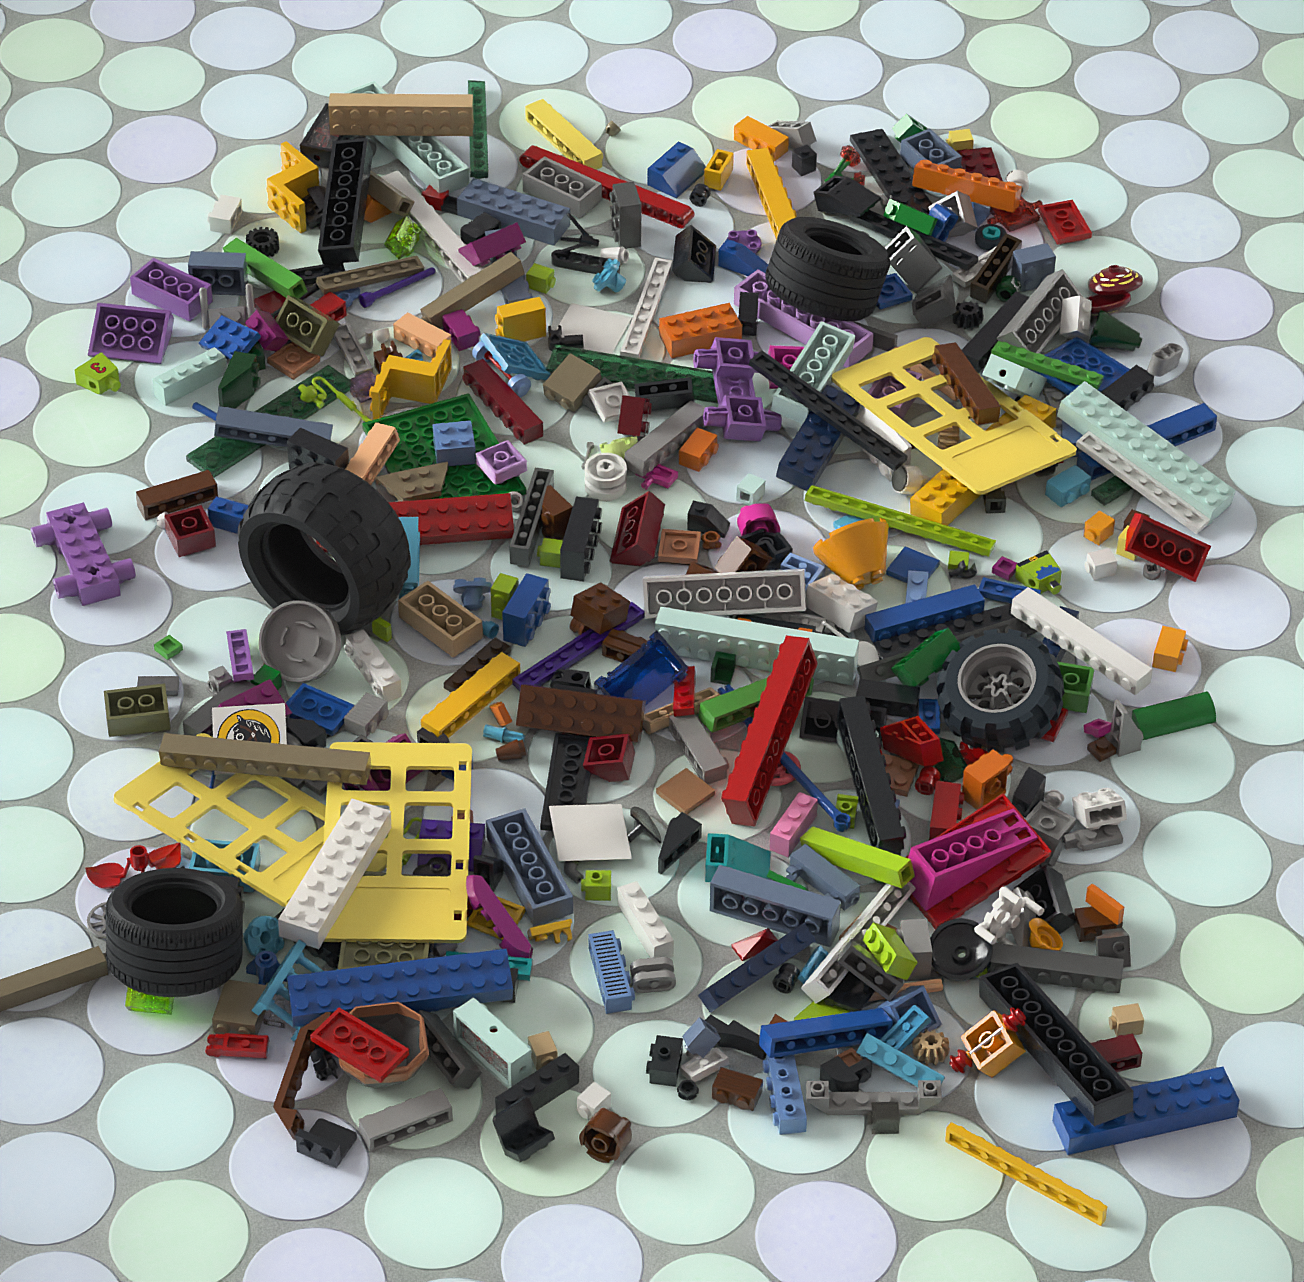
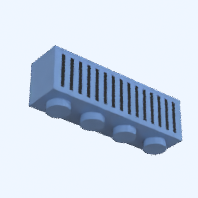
M614 930L588 934V949L606 1014L632 1010L635 992L633 987H629L631 979L629 971L624 969L626 967V960L624 954H620V951H622L620 938L616 939Z

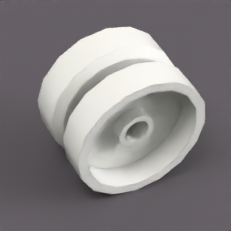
M598 453L587 459L584 465L585 491L590 497L600 501H612L624 495L627 489V465L622 457L613 453Z

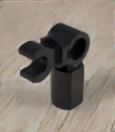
M558 325L557 330H552L551 326H548V346L550 351L559 352L562 348H565V350L584 348L583 334L566 335L562 338L561 325Z

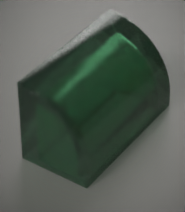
M939 737L943 761L931 767L936 768L940 772L941 778L939 781L956 782L963 778V772L967 764L955 741Z

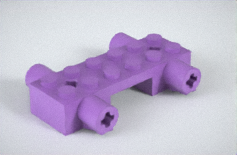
M715 337L711 349H696L694 352V368L712 369L718 407H705L703 424L710 427H722L724 439L761 441L765 431L778 432L781 428V414L764 409L762 397H755L752 378L754 373L759 372L749 366V360L759 352L753 351L751 340Z
M84 502L46 512L47 523L31 527V535L35 547L55 545L59 555L63 554L69 567V575L53 579L58 599L67 596H78L82 606L118 597L121 596L119 584L136 577L131 558L111 563L99 537V531L112 527V519L107 507L88 512Z

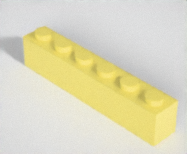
M541 99L525 106L526 121L566 158L596 170L602 167V151L597 149L590 140L574 128L551 104Z

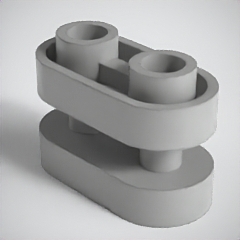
M668 957L637 959L630 965V972L633 977L632 985L634 991L638 993L668 991L676 986L673 961Z

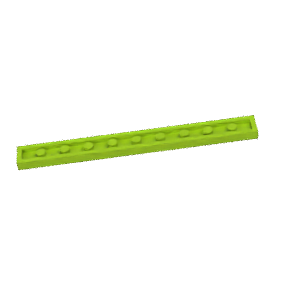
M811 485L805 494L804 501L813 505L823 506L832 511L843 512L862 519L873 518L875 522L883 518L887 521L889 528H896L905 533L919 535L925 539L939 541L942 544H949L982 556L989 557L995 547L996 540Z

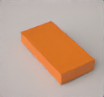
M1089 885L1085 902L1119 925L1123 921L1125 907L1096 885Z

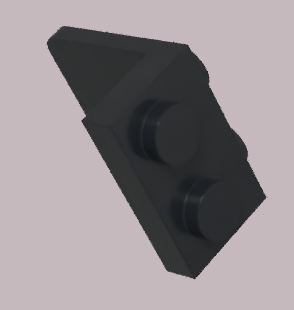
M523 1096L502 1110L492 1119L505 1156L520 1163L529 1159L532 1154L545 1148L548 1143L555 1139L553 1131L539 1125L531 1100L526 1096Z
M319 1118L309 1132L299 1129L296 1133L297 1152L337 1168L356 1141L357 1133Z

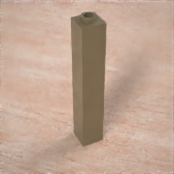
M371 170L368 194L393 213L407 218L415 202Z
M509 252L421 308L423 316L421 319L437 328H441L443 326L442 315L460 309L466 312L524 275L525 272L521 260L512 252Z
M96 946L0 979V1012L108 975L106 953H102L100 947Z

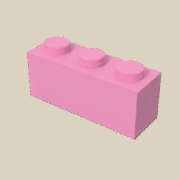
M801 792L797 794L770 832L771 851L786 857L790 856L799 843L800 837L806 833L817 817L818 799Z

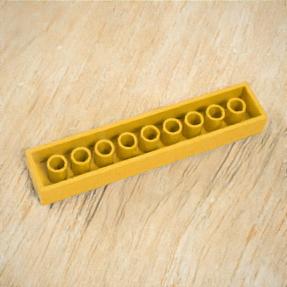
M1024 395L1017 401L1018 405L1027 409L1050 428L1054 429L1056 427V408L1028 395ZM1005 412L999 417V422L993 423L985 431H990L1016 419ZM942 469L910 498V514L948 526L981 495L974 493L945 469Z

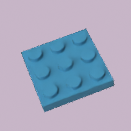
M488 333L482 334L480 339L484 343L485 348L490 351L493 359L499 363L502 371L505 373L524 374L535 380H547L550 377V372L527 342Z

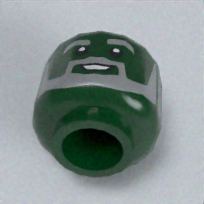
M1011 275L1002 277L996 286V296L999 300L1007 302L1015 292H1021V282L1018 278Z

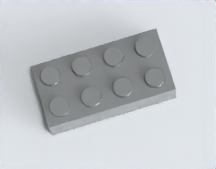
M545 156L522 174L523 192L536 198L570 208V214L579 219L602 200V183Z

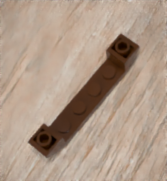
M331 1012L322 1014L300 1028L273 1105L274 1110L293 1140H296V1133L299 1129L303 1130L305 1125L304 1119L298 1110L294 1109L296 1094L301 1089L304 1071L308 1068L310 1054L315 1048V1043L311 1041L310 1035L332 1014Z

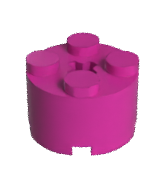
M759 503L750 506L746 505L741 508V513L737 518V526L741 536L764 529V532H773L775 534L781 532L776 515L769 504Z

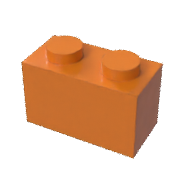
M696 428L679 450V465L700 472L703 466L708 464L711 456L718 451V435Z

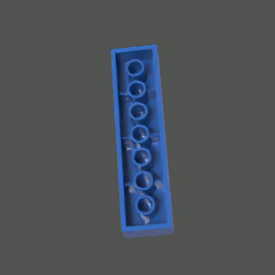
M1222 1066L1130 1087L1134 1091L1133 1112L1097 1126H1093L1071 1100L1054 1104L1052 1121L1067 1155H1072L1237 1117L1240 1100Z

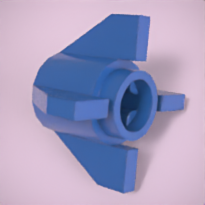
M271 951L258 953L247 964L246 974L256 975L259 978L258 984L266 985L280 966L276 954Z

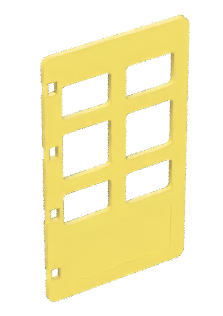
M930 337L920 338L832 374L831 380L834 384L852 396L857 402L971 491L979 495L986 494L1076 455V446L1063 439L1056 431L982 377L981 379L998 401L1001 409L1016 420L990 431H984L970 420L971 417L966 408L955 409L933 392V390L948 385L943 375L939 374L927 380L919 381L904 370L932 359L935 345L940 344ZM887 376L894 377L907 387L880 399H875L861 388ZM919 397L943 416L918 427H911L890 411L889 408ZM952 426L959 427L972 437L944 450L939 449L925 438Z
M200 733L196 735L202 737H211L210 735L205 733ZM159 761L115 792L114 802L138 815L140 819L177 842L188 846L190 850L229 874L239 877L242 882L283 907H286L324 843L325 825L302 842H297L276 829L300 810H306L325 821L326 805L276 776L235 773L222 784L211 789L190 776L198 769L168 767L161 765ZM257 780L287 798L288 801L264 819H260L227 798L250 781ZM174 786H180L199 798L197 802L174 818L166 816L149 805ZM136 806H139L140 808H142V809H144V810L141 812L140 810L136 809L135 807H136ZM217 809L249 830L221 849L190 831L187 827L210 810ZM189 837L190 839L194 840L195 842L191 843V842L188 841L186 838ZM262 839L268 840L287 852L263 872H257L236 859L247 851L253 843H257ZM376 853L366 871L382 872L386 869L387 855ZM238 869H241L242 871L246 872V874L243 875L242 873L238 872L237 870H238Z
M335 742L331 744L330 749L370 752L371 769L391 770V787L388 791L343 790L342 783L327 781L324 843L340 819L341 807L348 805L351 799L371 805L389 806L391 811V829L388 837L384 839L377 853L387 855L386 875L362 876L323 942H342V940H346V942L380 941L383 943L464 942L467 936L468 895L466 891V878L469 867L471 746L465 743ZM459 765H466V771L459 770ZM407 770H453L454 790L450 792L407 791L406 772ZM405 807H453L452 838L405 839L403 837ZM457 813H465V819H457ZM404 854H450L452 856L451 875L447 877L403 876L402 856ZM456 863H463V869H456ZM454 914H462V919L454 920Z

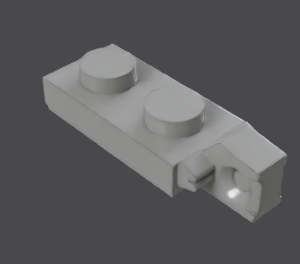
M1108 824L1102 825L1099 829L1095 830L1082 829L1064 835L1063 842L1065 843L1064 847L1066 850L1078 848L1082 849V851L1122 844L1123 836L1118 825Z

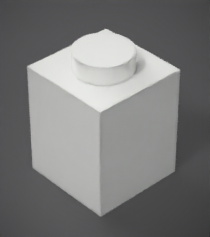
M1110 548L1087 554L1085 569L1087 573H1090L1093 580L1116 575L1117 560Z
M593 1082L577 1097V1112L581 1117L589 1120L601 1108H611V1092L596 1082Z

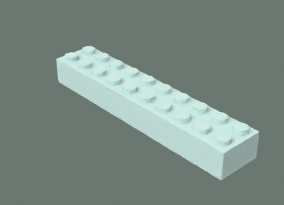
M375 81L344 92L388 94ZM373 135L427 186L430 184L438 193L447 190L451 193L468 186L469 167L435 136Z
M1084 381L1061 401L1057 417L1082 435L1088 431L1092 432L1210 519L1209 524L1232 504L1236 492L1235 489Z
M660 607L655 622V652L712 662L716 651L736 654V666L771 672L773 670V662L779 655L780 644L784 642L786 635L809 638L818 663L812 678L853 685L856 676L859 640Z

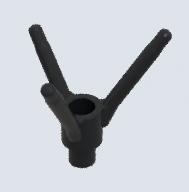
M568 213L567 216L582 234L580 238L561 237L560 240L579 242V244L558 251V254L581 247H591V245L598 247L599 239H594L593 236H590L576 219Z

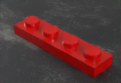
M684 665L675 668L674 717L695 715V666Z

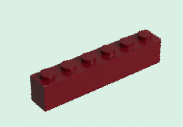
M483 358L463 367L464 375L462 378L465 385L469 386L474 394L480 397L484 405L489 407L495 417L499 418L504 426L511 430L516 439H519L525 445L543 437V421Z

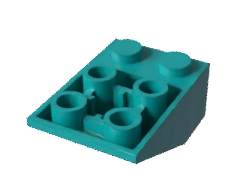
M708 833L705 882H711L719 865L768 879L766 876L770 870L771 851L729 834Z

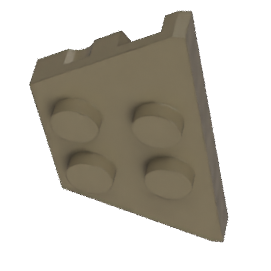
M447 461L375 477L376 484L378 486L382 484L387 488V492L395 496L399 501L425 500L439 497L443 491L446 472L449 466Z

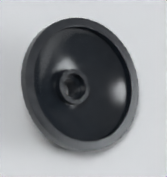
M953 919L943 923L933 932L930 937L932 946L931 965L938 974L950 980L963 981L978 976L986 969L992 958L993 945L975 932V927L979 923L970 919ZM960 953L966 954L962 958L958 957Z

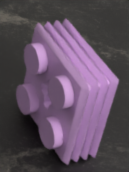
M509 440L476 453V464L494 484L503 483L507 479L517 477L521 473L528 471L526 469L528 468L527 460Z

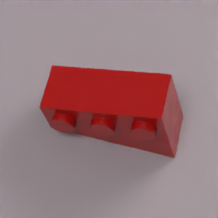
M919 716L880 727L884 750L924 767L934 766L938 762L943 761L940 738Z

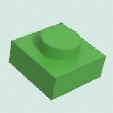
M169 634L154 644V650L169 660L183 651V645Z

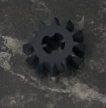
M964 300L963 303H957V312L952 314L953 323L957 324L958 328L963 327L964 330L967 328L973 330L974 327L979 328L984 319L983 307L979 306L978 303H972V301L966 302Z

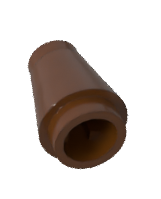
M515 739L495 749L498 761L522 759L523 756H527L523 739Z

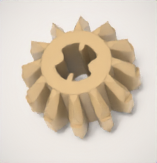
M952 426L938 432L937 447L944 450L958 444L959 427Z
M925 1029L912 1042L913 1056L917 1057L918 1062L925 1061L926 1066L929 1063H933L936 1066L938 1061L944 1063L949 1054L948 1038L944 1037L943 1032L936 1033L935 1029L932 1032Z

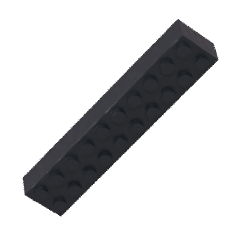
M1018 963L979 976V997L992 1011L995 1010L1001 1015L1004 1013L1010 1015V1008L1012 1007L1015 1010L1019 1008L1026 1017L1024 1020L1025 1026L1017 1025L1018 1031L1016 1032L1023 1047L1093 1126L1133 1112L1134 1091Z

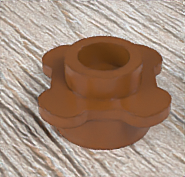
M715 531L706 532L701 536L703 541L702 547L704 549L720 548L722 546V543L719 541L720 535Z

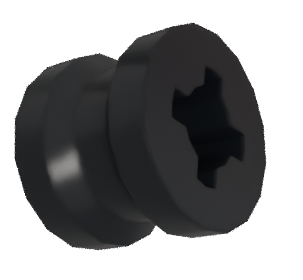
M705 184L695 185L689 196L691 203L699 207L704 206L711 195L710 188Z

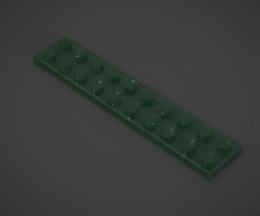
M555 345L546 366V371L552 374L571 353L600 370L601 380L605 377L612 383L623 382L625 388L635 389V384L691 377L694 400L718 403L713 372L709 370Z
M327 365L255 412L307 419L321 409L314 402L307 403L300 399L302 392L298 390V387L301 384L308 387L312 385L314 377H322L337 391L346 394L354 388V382L330 365ZM315 381L327 394L322 408L338 399L336 394L322 381ZM215 436L188 453L186 461L201 472L209 470L213 478H215L266 444Z

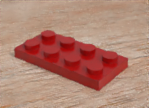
M340 1007L310 1035L312 1042L380 1083L409 1055V1048Z

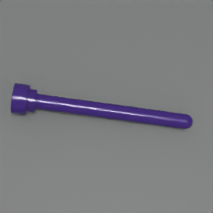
M431 267L376 292L359 294V302L363 308H367L376 299L435 274L436 270Z

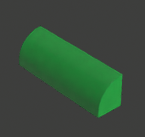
M1206 691L1132 710L1131 719L1137 728L1142 731L1143 740L1214 723L1216 722V711L1209 692Z

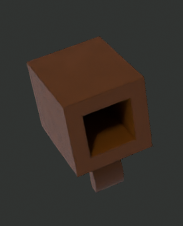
M393 340L390 347L386 348L385 344L382 343V350L373 352L374 367L379 374L382 363L386 362L389 355L403 357L401 352L398 353L397 346Z

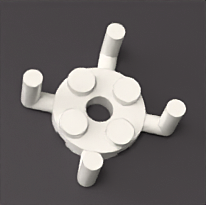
M1001 887L999 898L991 905L994 909L991 913L987 912L984 922L975 927V932L992 945L996 942L1015 945L1006 938V932L1019 925L1021 909L1026 906L1040 916L1043 914L1044 908L1028 897L1020 898L1007 887Z

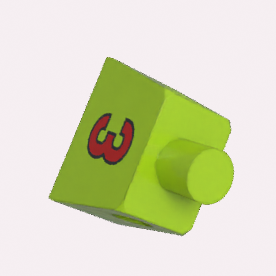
M102 352L74 369L76 384L96 394H102L109 389L116 392L121 387L118 368Z

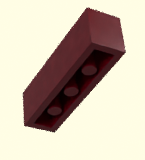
M1133 1033L1091 1043L1116 1072L1141 1067L1143 1053Z

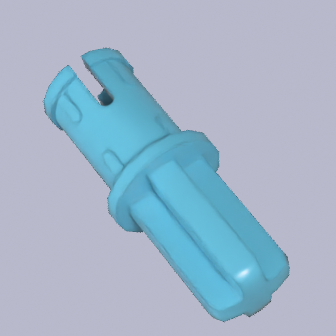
M486 724L483 730V737L499 740L500 743H504V741L511 742L515 739H523L524 742L525 739L523 733L507 730V727L500 728Z

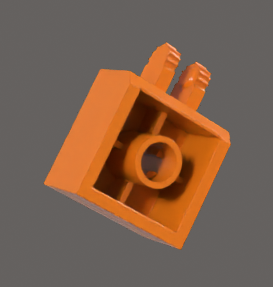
M993 749L989 753L983 754L973 764H969L963 772L962 792L965 793L964 801L978 810L1001 794H1005L1007 776L1013 769L1011 766L1014 759L1012 755L1004 754L1002 756Z

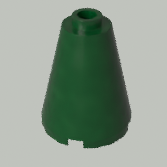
M1100 310L1096 319L1098 321H1096L1089 339L1090 345L1093 347L1130 351L1140 347L1142 338L1138 331L1107 312Z

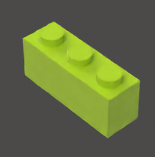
M873 922L864 935V943L887 974L908 980L918 963L894 929Z

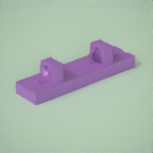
M247 630L226 631L233 681L253 680L254 674Z

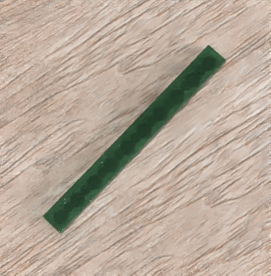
M468 80L467 94H473L474 118L473 136H469L470 177L476 179L488 178L485 81Z

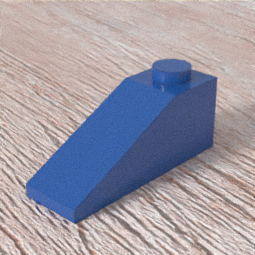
M726 239L718 251V266L745 276H750L756 270L766 274L768 264L741 243Z

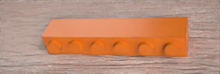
M920 160L914 166L912 186L944 195H950L959 191L970 196L971 202L1009 212H1014L1019 207L1022 186H1018L1014 182H1003L995 177L988 178L979 173L965 172L964 169H953L945 164H934L930 160Z

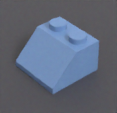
M924 985L910 986L895 995L890 1002L887 1000L877 1006V1008H882L893 1020L892 1027L913 1005H916L931 1019V1022L921 1033L925 1029L931 1032L942 1025Z

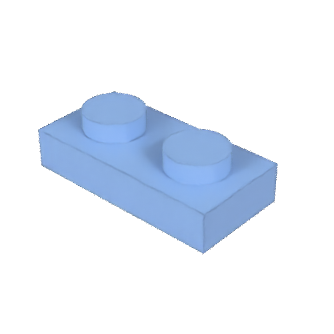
M908 571L906 603L926 598L928 572Z

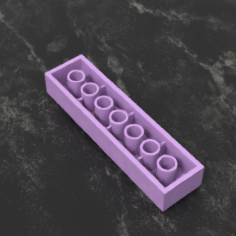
M756 270L734 287V305L739 307L740 292L759 293L758 318L805 345L821 321L855 335L853 351L843 365L846 368L856 364L872 351V332L852 321L823 318L786 303L770 290L765 273L760 270Z

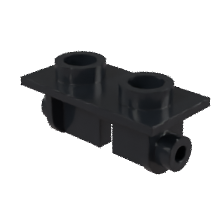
M315 1044L310 1057L312 1062L315 1063L313 1067L316 1077L321 1081L327 1080L330 1075L338 1079L336 1072L338 1065L329 1051Z

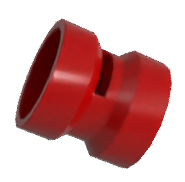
M931 766L923 767L915 782V789L923 795H932L935 791L936 781H939L941 778L940 772Z

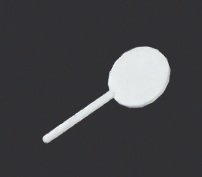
M822 622V624L825 627H827L838 637L846 638L844 635H842L840 632H838L836 629L830 626L827 622ZM860 641L858 666L878 661L879 655L875 646L869 642Z

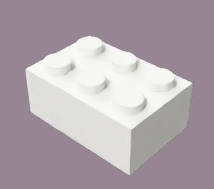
M830 574L808 584L806 590V607L828 621L835 623L848 633L865 625V615L876 612L878 601L869 594L863 593L854 585L845 582L835 574Z

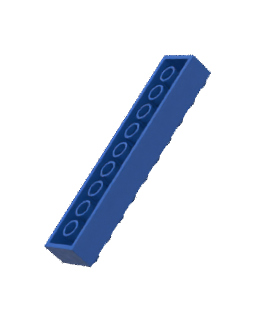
M507 949L287 976L293 1027L305 1026L326 1012H335L339 1007L350 1013L356 1006L400 1002L416 1012L419 1010L462 1006L472 998H475L479 1003L511 1000L513 997V984Z

